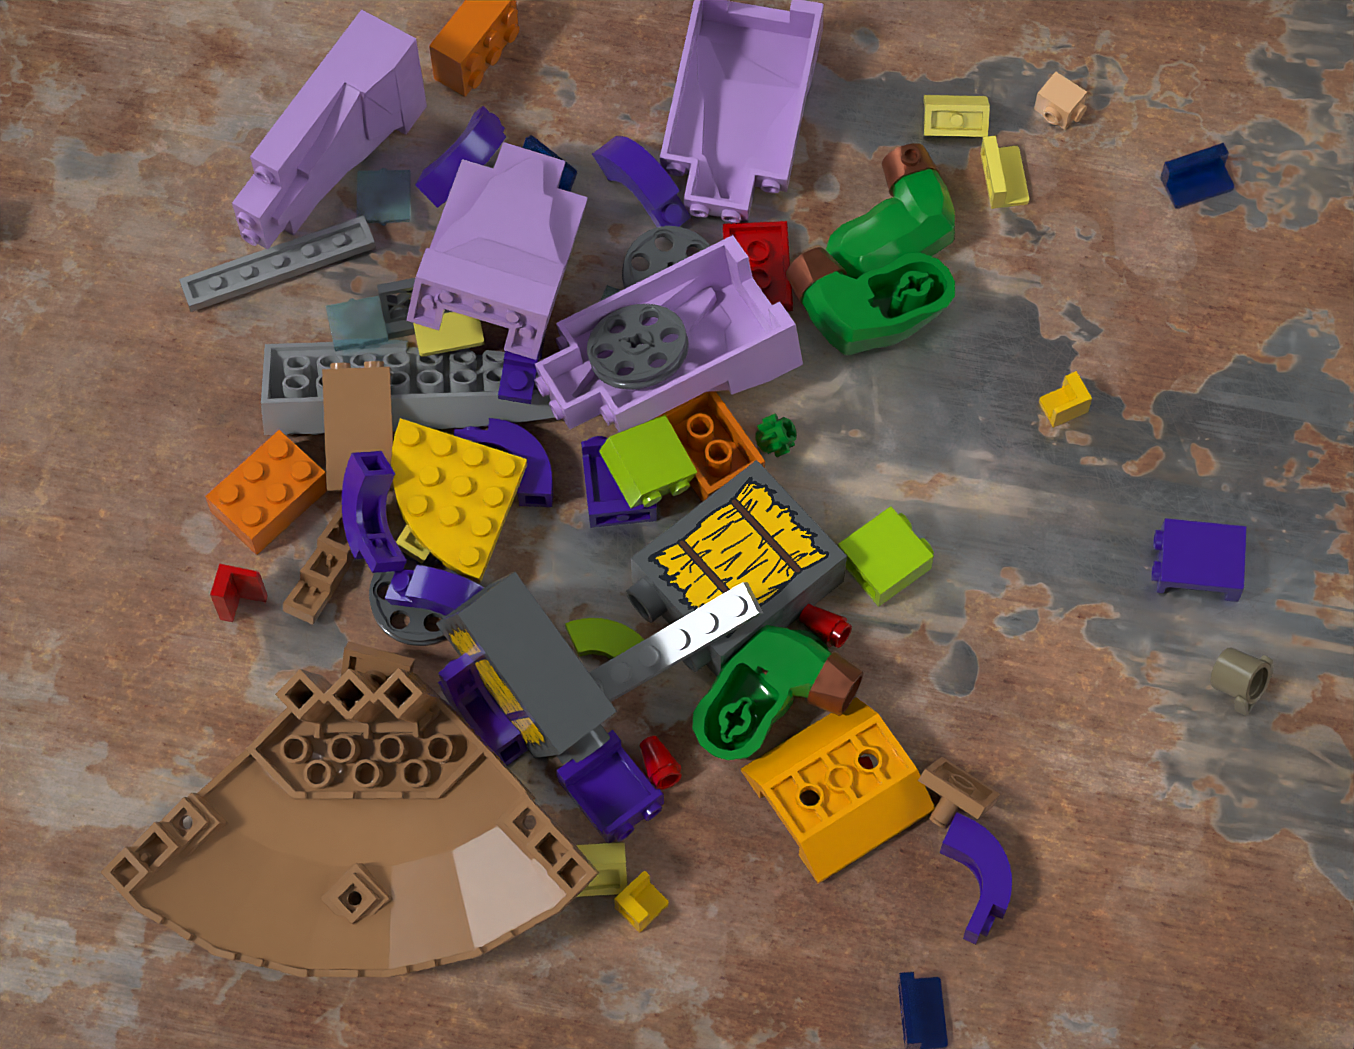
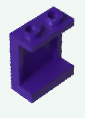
M595 436L587 441H582V459L590 528L657 521L656 504L649 507H644L641 504L632 509L628 505L599 452L608 438Z
M1165 518L1161 530H1155L1153 550H1159L1158 561H1153L1151 580L1157 582V593H1164L1167 587L1225 593V601L1238 602L1244 590L1247 526Z
M613 730L608 733L610 739L592 754L577 763L574 759H571L557 770L558 782L606 843H612L614 840L620 842L627 838L634 831L635 828L633 826L643 819L649 821L657 816L664 804V794L660 789L656 790L622 748L621 739Z

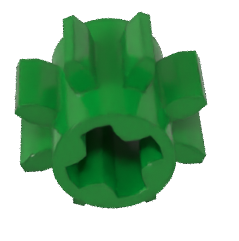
M776 413L763 418V423L757 425L759 430L755 433L758 447L767 454L774 452L776 458L789 453L790 448L795 446L794 441L797 439V431L792 421L785 417L778 419Z

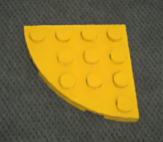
M400 418L392 446L391 467L395 472L393 487L402 516L419 543L441 560L444 566L465 578L481 583L526 470L527 459Z

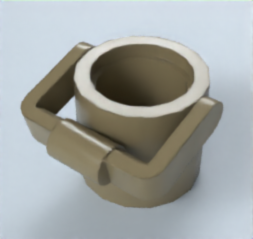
M1232 647L1227 648L1219 655L1213 666L1211 685L1214 689L1236 698L1234 700L1235 711L1247 716L1268 686L1274 671L1273 660L1265 655L1258 659Z

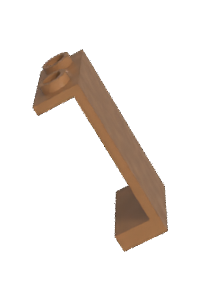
M384 361L364 362V368H351V363L345 362L331 363L330 369H322L327 491L342 492L344 474L351 453L382 451L391 466L393 446L391 376H393V372L390 366L384 367ZM393 481L389 490H394Z

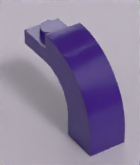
M484 106L474 112L466 129L456 142L422 171L415 186L437 208L447 201L462 159L484 166L501 146L506 135L503 133L505 128L502 126L499 118L495 114L490 113Z
M615 136L592 153L608 181H617L625 185L644 206L656 227H679L691 218L677 195L680 190L659 162L635 141L624 136Z
M546 331L536 360L505 351L498 399L531 404L535 385L534 379H536L537 374L535 363L539 362V358L542 359Z
M489 418L488 430H482L474 426L454 429V436L527 459V467L517 492L519 506L553 507L551 465L544 448L532 434L514 423Z
M382 451L351 453L342 485V517L349 547L355 559H365L372 573L402 571L407 561L394 540L387 522L386 501L395 472Z
M416 565L415 570L403 569L402 571H395L385 600L391 605L422 608L447 616L484 587L444 570Z
M464 653L458 659L450 661L443 670L438 672L441 679L438 684L449 704L506 766L528 750L521 732L495 703L480 677L475 662L467 653Z
M956 812L942 842L940 854L965 865L971 870L978 881L980 899L963 936L964 940L976 945L980 934L987 937L995 920V917L990 914L1001 919L1004 918L1012 893V873L1007 855L993 834L978 822Z

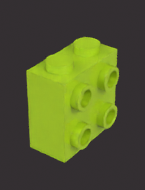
M666 415L608 437L599 450L631 509L641 504L644 507L652 506L659 502L663 495L670 492L673 496L683 493L690 487L689 482L697 474L695 466Z
M892 506L837 545L847 555L846 569L878 607L932 569L934 551L931 545L924 538L919 539L912 531V525L903 513L898 514Z

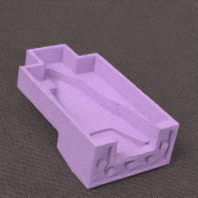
M694 0L660 154V165L668 174L673 176L689 175L684 195V206L691 215L700 218H706L708 215L721 217L722 220L729 223L748 222L755 187H760L761 190L768 193L787 192L807 95L809 96L823 32V3L792 0L790 11L730 0Z
M363 10L358 13L250 156L254 174L232 202L240 235L247 243L253 246L259 244L269 249L283 230L295 235L316 205L348 171L361 163L394 130L404 134L408 133L427 107L416 38Z
M505 142L502 144L494 169L462 159L431 246L426 248L416 274L406 321L439 330L445 309L509 328L504 350L534 360L537 359L588 197L558 188L565 165L564 160Z
M732 235L557 322L556 325L560 337L556 338V342L560 351L535 363L539 377L534 379L542 397L548 395L551 399L549 406L557 420L563 418L569 430L602 414L607 425L614 424L620 433L643 424L705 392L729 390L732 395L769 382L803 365L796 324L780 302L771 305L752 277L747 254ZM635 304L660 305L676 313L685 326L689 348L683 364L672 376L654 386L627 390L609 386L595 375L587 355V342L592 330L604 317L620 308ZM647 318L642 322V325H653L657 322L658 318ZM615 326L610 330V333H620L625 329V326ZM670 334L664 337L662 341L667 343L673 342L679 336ZM604 350L597 357L601 359L607 358L612 355L613 351ZM657 359L650 366L654 368L661 367L666 363V360ZM622 368L618 371L617 375H628L634 368Z

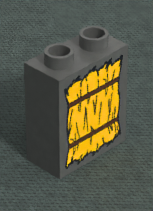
M755 460L631 557L633 585L626 590V594L633 607L646 621L652 623L662 616L671 625L742 582H748L763 614L682 661L694 672L707 665L718 676L727 661L762 627L770 625L787 628L800 617L803 609L808 604L814 606L842 584L845 577L847 555L772 475Z
M516 572L490 583L436 623L459 656L467 653L475 662L487 691L501 711L521 732L526 747L534 758L556 755L562 764L567 763L571 759H574L577 763L592 754L610 739L609 734L601 723L616 713V709Z

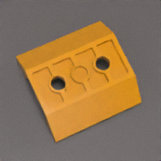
M857 697L852 700L843 715L828 714L741 768V772L758 797L762 798L765 796L800 847L799 857L818 884L929 815L935 809L925 785L918 781L921 775L880 715ZM864 754H872L877 758L878 765L873 769H865L859 764L858 759ZM812 790L819 795L820 800L814 806L804 805L799 798L801 793Z

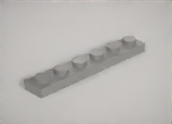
M363 215L270 247L269 249H264L183 277L179 281L190 311L193 312L376 248Z
M742 582L592 670L589 674L608 700L612 702L762 615L763 611L749 583Z

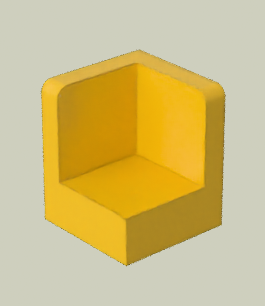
M1075 371L1064 377L1062 388L1041 396L1039 404L1054 428L1088 413L1092 397L1079 374Z
M643 871L614 898L615 909L639 933L669 905L668 900L650 883V875L646 871Z

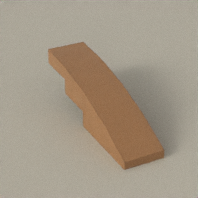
M342 505L317 539V548L301 569L300 580L283 602L284 612L312 625L332 597L354 560L344 530Z

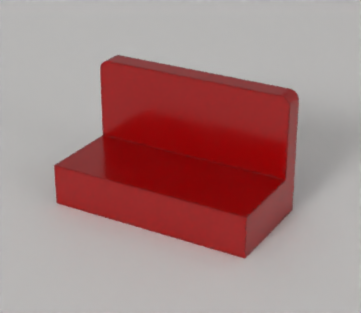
M219 563L210 596L219 619L233 622L240 598L266 603L268 594L260 572Z

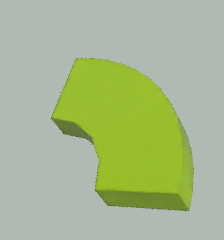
M582 618L565 623V629L579 657L596 654L613 659L644 641L633 629L609 619Z

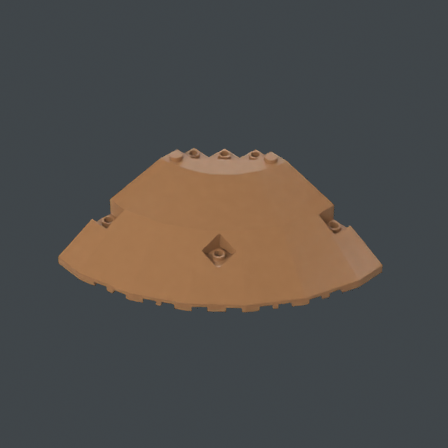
M400 668L381 686L371 675L348 669L333 685L322 675L299 669L275 694L287 708L246 750L198 793L191 792L188 797H183L160 822H154L130 847H124L101 871V874L136 911L158 924H163L177 932L184 939L203 947L210 954L299 977H394L480 957L562 912L599 874L597 869L558 823L554 822L534 801L536 799L535 796L446 700H443L419 675ZM532 815L536 819V825L534 828L528 829L525 826V819ZM187 816H190L193 820V824L189 829L183 826V820ZM354 892H359L362 897L358 905H354L351 901V896Z

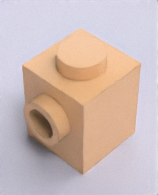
M1055 72L1037 93L1034 110L1042 114L1049 123L1058 125L1066 130L1072 121L1078 122L1087 109V106L1084 105L1087 91L1058 72Z

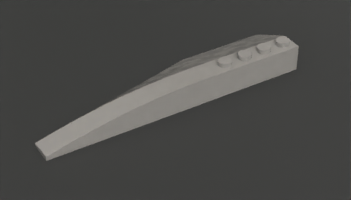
M402 340L265 344L261 393L264 435H274L278 430L285 435H318L325 433L322 369H330L331 363L342 362L351 363V368H364V362L384 361V367H391L393 376H391L393 431H396L400 418L432 429L488 426L489 418L517 423L554 418L555 416L549 406L551 399L548 395L542 397L536 384L534 385L531 404L498 399L505 352L486 350L483 355H479L471 351L470 348L455 350L454 352L450 351L421 357L417 347H408V341Z

